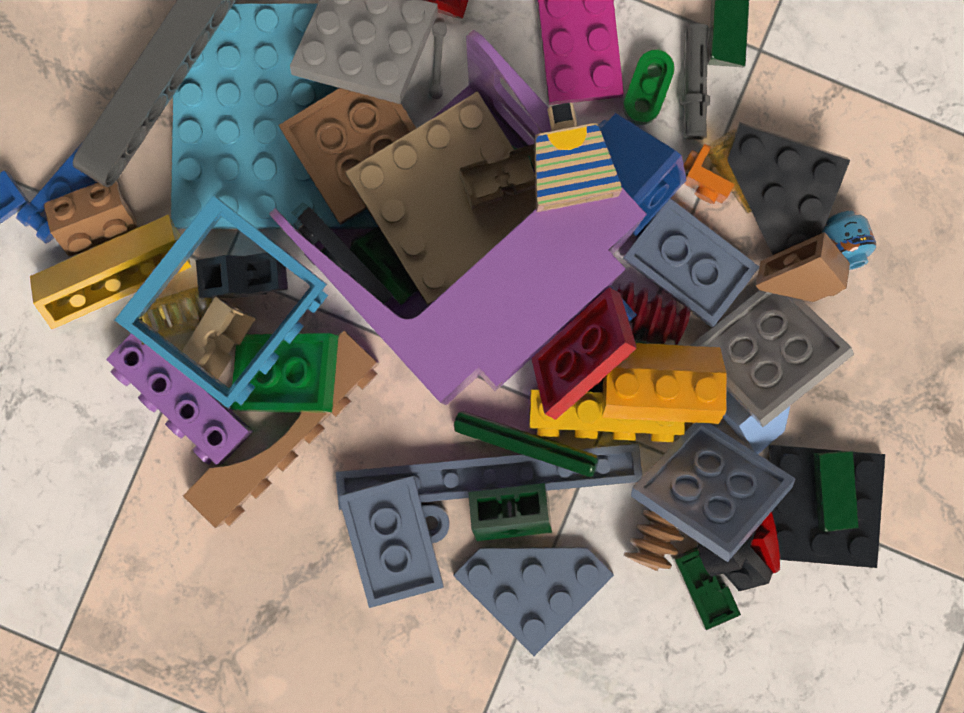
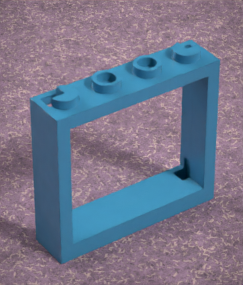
M213 195L115 318V321L229 408L235 401L240 405L244 403L255 389V386L250 382L260 370L266 375L280 357L274 352L283 340L290 344L304 327V325L298 322L307 310L315 313L328 296L323 292L327 283L222 200ZM221 217L310 285L309 289L230 388L141 320Z

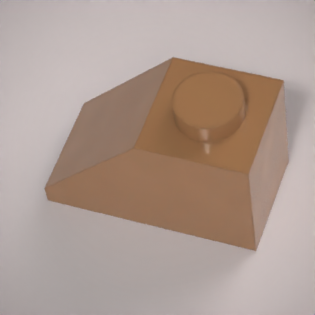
M824 232L761 260L755 286L760 291L815 302L827 296H835L847 288L850 262Z

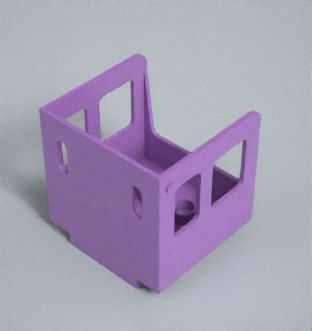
M472 30L466 36L469 85L431 119L478 91L512 146L519 149L534 144L533 138L535 139V135L551 131L547 111L549 107L481 34ZM500 77L509 85L527 113L505 90L500 82ZM623 188L620 195L614 198L542 212L534 210L434 302L427 305L418 292L404 304L400 305L393 296L385 304H382L350 277L347 270L344 272L321 252L324 246L319 241L312 245L276 208L269 213L305 253L304 255L309 261L316 265L433 396L444 405H448L479 375L494 391L499 389L610 287L625 270V267L613 254L624 245L647 215ZM373 229L331 230L350 249L354 239L366 235Z

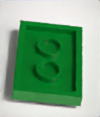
M331 333L298 334L290 344L283 340L274 351L280 356L266 375L260 370L250 382L255 386V389L242 405L235 401L230 406V410L332 413L339 336ZM246 334L240 345L236 344L233 383L272 334Z

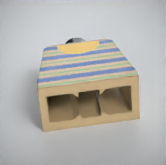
M563 103L549 107L547 111L551 131L535 135L534 141L537 212L618 197L622 191L621 183L598 124L591 123L577 126L573 103Z

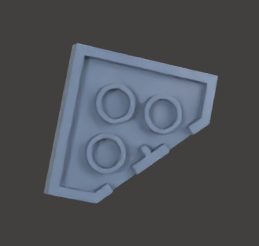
M480 547L453 576L535 656L592 599L614 574L587 547Z

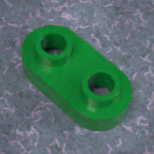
M662 50L647 51L640 57L623 102L624 114L634 124H649L660 113L675 71L674 62L666 52ZM651 66L658 67L661 75L659 77L650 76L648 68ZM637 101L646 102L648 110L646 112L637 111L635 103Z

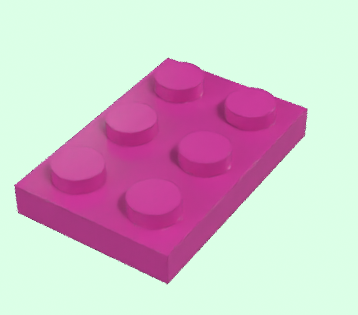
M537 0L548 105L623 98L624 91L614 0Z

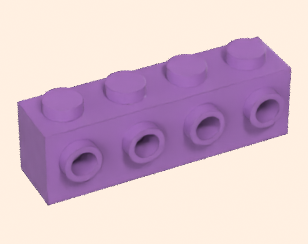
M130 334L106 359L114 367L110 371L112 375L125 386L131 383L141 393L138 396L141 403L154 413L158 409L168 418L165 425L181 439L186 435L196 445L192 449L193 452L208 465L212 461L216 465L224 464L254 432L235 412L224 406L133 334Z

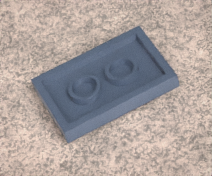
M671 198L660 209L622 258L681 305L690 307L691 312L711 328L716 325L760 268Z
M414 475L338 496L369 608L444 588Z

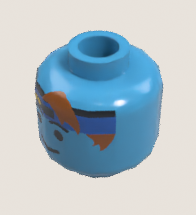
M844 211L827 219L822 233L825 232L850 262L849 270L866 265L869 262L867 257L876 250V240L868 219L862 215H855L854 211Z

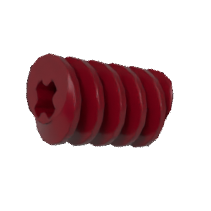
M628 282L622 289H620L619 285L616 291L621 294L622 299L636 314L630 321L632 323L633 335L636 336L645 328L646 341L650 342L659 334L660 344L667 345L673 340L674 345H678L690 319V307L684 306L676 313L677 303L675 300H670L662 307L663 297L661 294H656L648 301L649 290L647 288H642L634 295V282Z

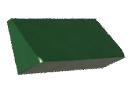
M711 0L708 65L746 66L749 0Z
M853 451L813 453L819 530L827 532L859 528Z

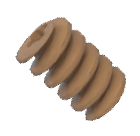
M643 510L641 514L649 521V524H637L635 527L643 535V538H630L629 541L637 549V552H624L623 556L655 571H658L659 568L671 569L672 564L664 556L665 554L677 555L678 550L670 542L671 540L683 541L685 537L676 529L677 527L652 510Z

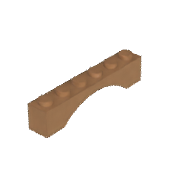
M345 331L339 335L332 409V414L335 417L340 415L352 402L348 396L357 386L362 390L365 389L378 375L374 369L379 363ZM301 412L299 418L288 432L269 449L251 459L230 466L209 468L183 497L214 528L220 527L224 523L230 527L246 511L242 507L243 503L251 495L255 499L259 498L272 484L268 478L278 468L284 472L298 458L294 451L304 441L310 445L325 430L321 423L331 413Z

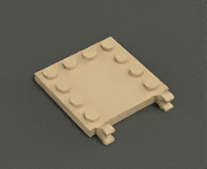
M478 91L345 172L427 305L441 296L536 210L535 189L515 195L513 188L502 191L504 195L502 200L474 209L470 207L459 175L460 168L483 160L494 159L514 150ZM466 176V179L468 180L472 192L474 202H477V198L471 180L468 176Z

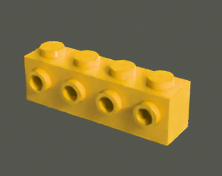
M168 214L30 276L33 304L49 327L54 329L138 291L180 238L181 234L174 226ZM189 259L178 271V273L191 268Z
M530 390L528 428H537V436L559 437L561 429L575 430V438L598 439V431L613 432V440L636 441V433L651 434V441L674 442V435H684L685 422L602 418L603 393L587 392L555 420L544 414L539 390Z

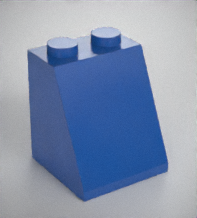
M615 113L608 121L603 120L598 126L617 172L621 187L647 214L633 232L637 236L687 180L680 153Z

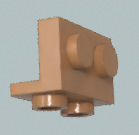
M117 181L110 187L95 183L44 204L50 233L68 256L85 252L90 248L138 228L135 216L121 196Z

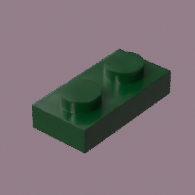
M378 227L361 237L350 248L358 259L392 293L400 305L419 292Z

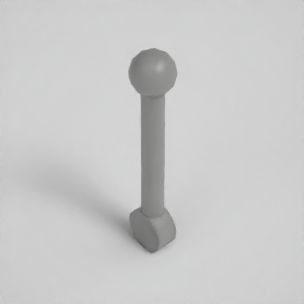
M440 21L434 23L432 27V33L435 36L433 84L428 92L433 99H439L443 95V89L440 86L442 43L443 37L447 33V26Z

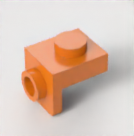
M704 143L699 152L691 150L684 163V169L687 172V181L684 184L695 189L694 194L701 200L710 204H715L716 201L722 204L728 198L735 184L701 166L711 148Z

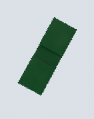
M697 546L672 557L689 593L700 623L707 631L740 616L741 613L729 586L725 583L719 585L716 576L711 577L700 556L683 565L682 562L700 555ZM729 610L734 612V613H732V614H730V615L724 614V615H722V616H720V617H717V618L713 619V622L710 623V624H709V622H708V621H710L711 618L716 617V616H718V615H720V614H722V613H725V612H727V611H729Z

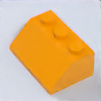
M636 343L637 349L603 378L602 418L719 424L726 413L727 373L720 347Z

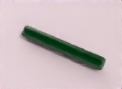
M459 411L454 420V431L588 477L593 476L596 472L598 456L465 411Z

